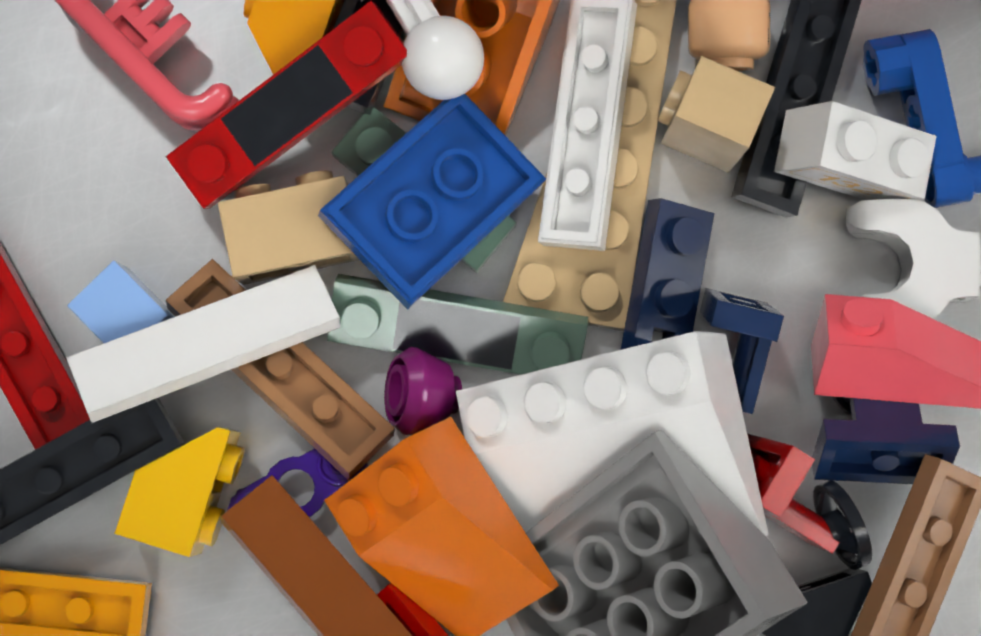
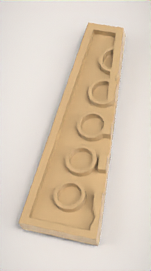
M635 0L637 10L605 251L543 246L538 242L545 181L537 199L503 302L587 316L588 326L624 331L633 285L677 0Z

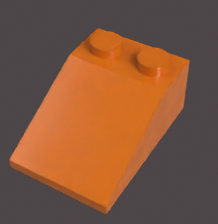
M431 0L440 16H451L464 21L479 36L484 50V66L476 84L465 94L506 136L553 22L560 0ZM401 65L394 72L383 107L421 121L443 100L433 99L418 92L407 80Z
M452 417L403 439L324 500L357 555L455 636H480L559 586Z

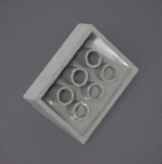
M657 431L526 532L559 586L507 618L506 621L514 636H757L808 602L770 540L663 431Z

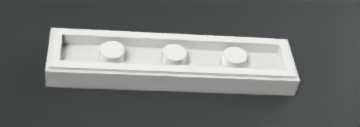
M571 0L538 236V242L543 246L605 251L637 10L635 0Z
M313 265L66 358L91 422L94 423L340 328V317L316 266Z

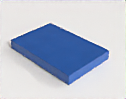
M463 94L457 98L443 100L319 211L318 216L408 310L546 181V178L466 94Z

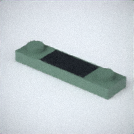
M338 274L334 281L332 302L340 317V328L328 332L327 341L394 353H401L410 347H414L442 361L522 375L581 360L588 328V317L431 289L407 310L381 281Z

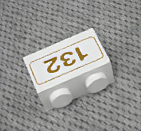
M834 101L789 109L785 113L774 172L863 200L925 199L936 136Z

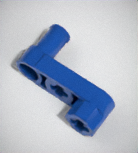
M931 29L865 41L863 46L864 76L873 95L899 91L906 126L936 136L925 202L934 208L970 202L973 199V195L981 193V155L967 158L963 153L942 53L935 33Z

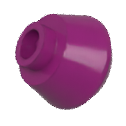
M410 347L394 357L386 376L384 404L389 423L401 434L413 435L449 418L450 414H455L459 409L456 391L462 390L460 378L453 374V370L448 363L418 348Z

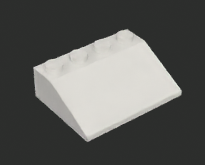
M694 331L456 391L464 437L525 533L652 433L663 431L765 536L769 535L725 333Z

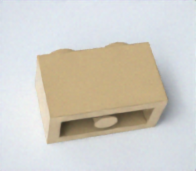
M701 56L692 75L681 70L679 71L674 85L668 94L657 120L668 126L660 144L729 173L749 149L775 87Z
M328 170L310 172L296 177V186L272 191L270 184L248 185L233 191L234 199L218 202L232 277L242 285L283 277L313 265L317 269L360 260L318 216L319 211L349 185L345 176L333 178L332 171Z

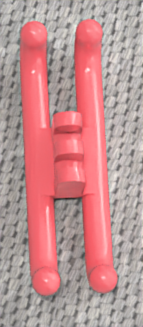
M55 0L171 120L184 129L200 131L239 101L238 98L233 96L230 86L224 83H215L200 95H185L154 65L162 55L185 35L191 26V22L183 14L179 13L173 16L163 27H159L173 11L174 5L169 0H154L144 10H142V7L150 0H118L104 14L90 0Z

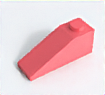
M825 294L811 343L814 395L981 409V341L892 299Z

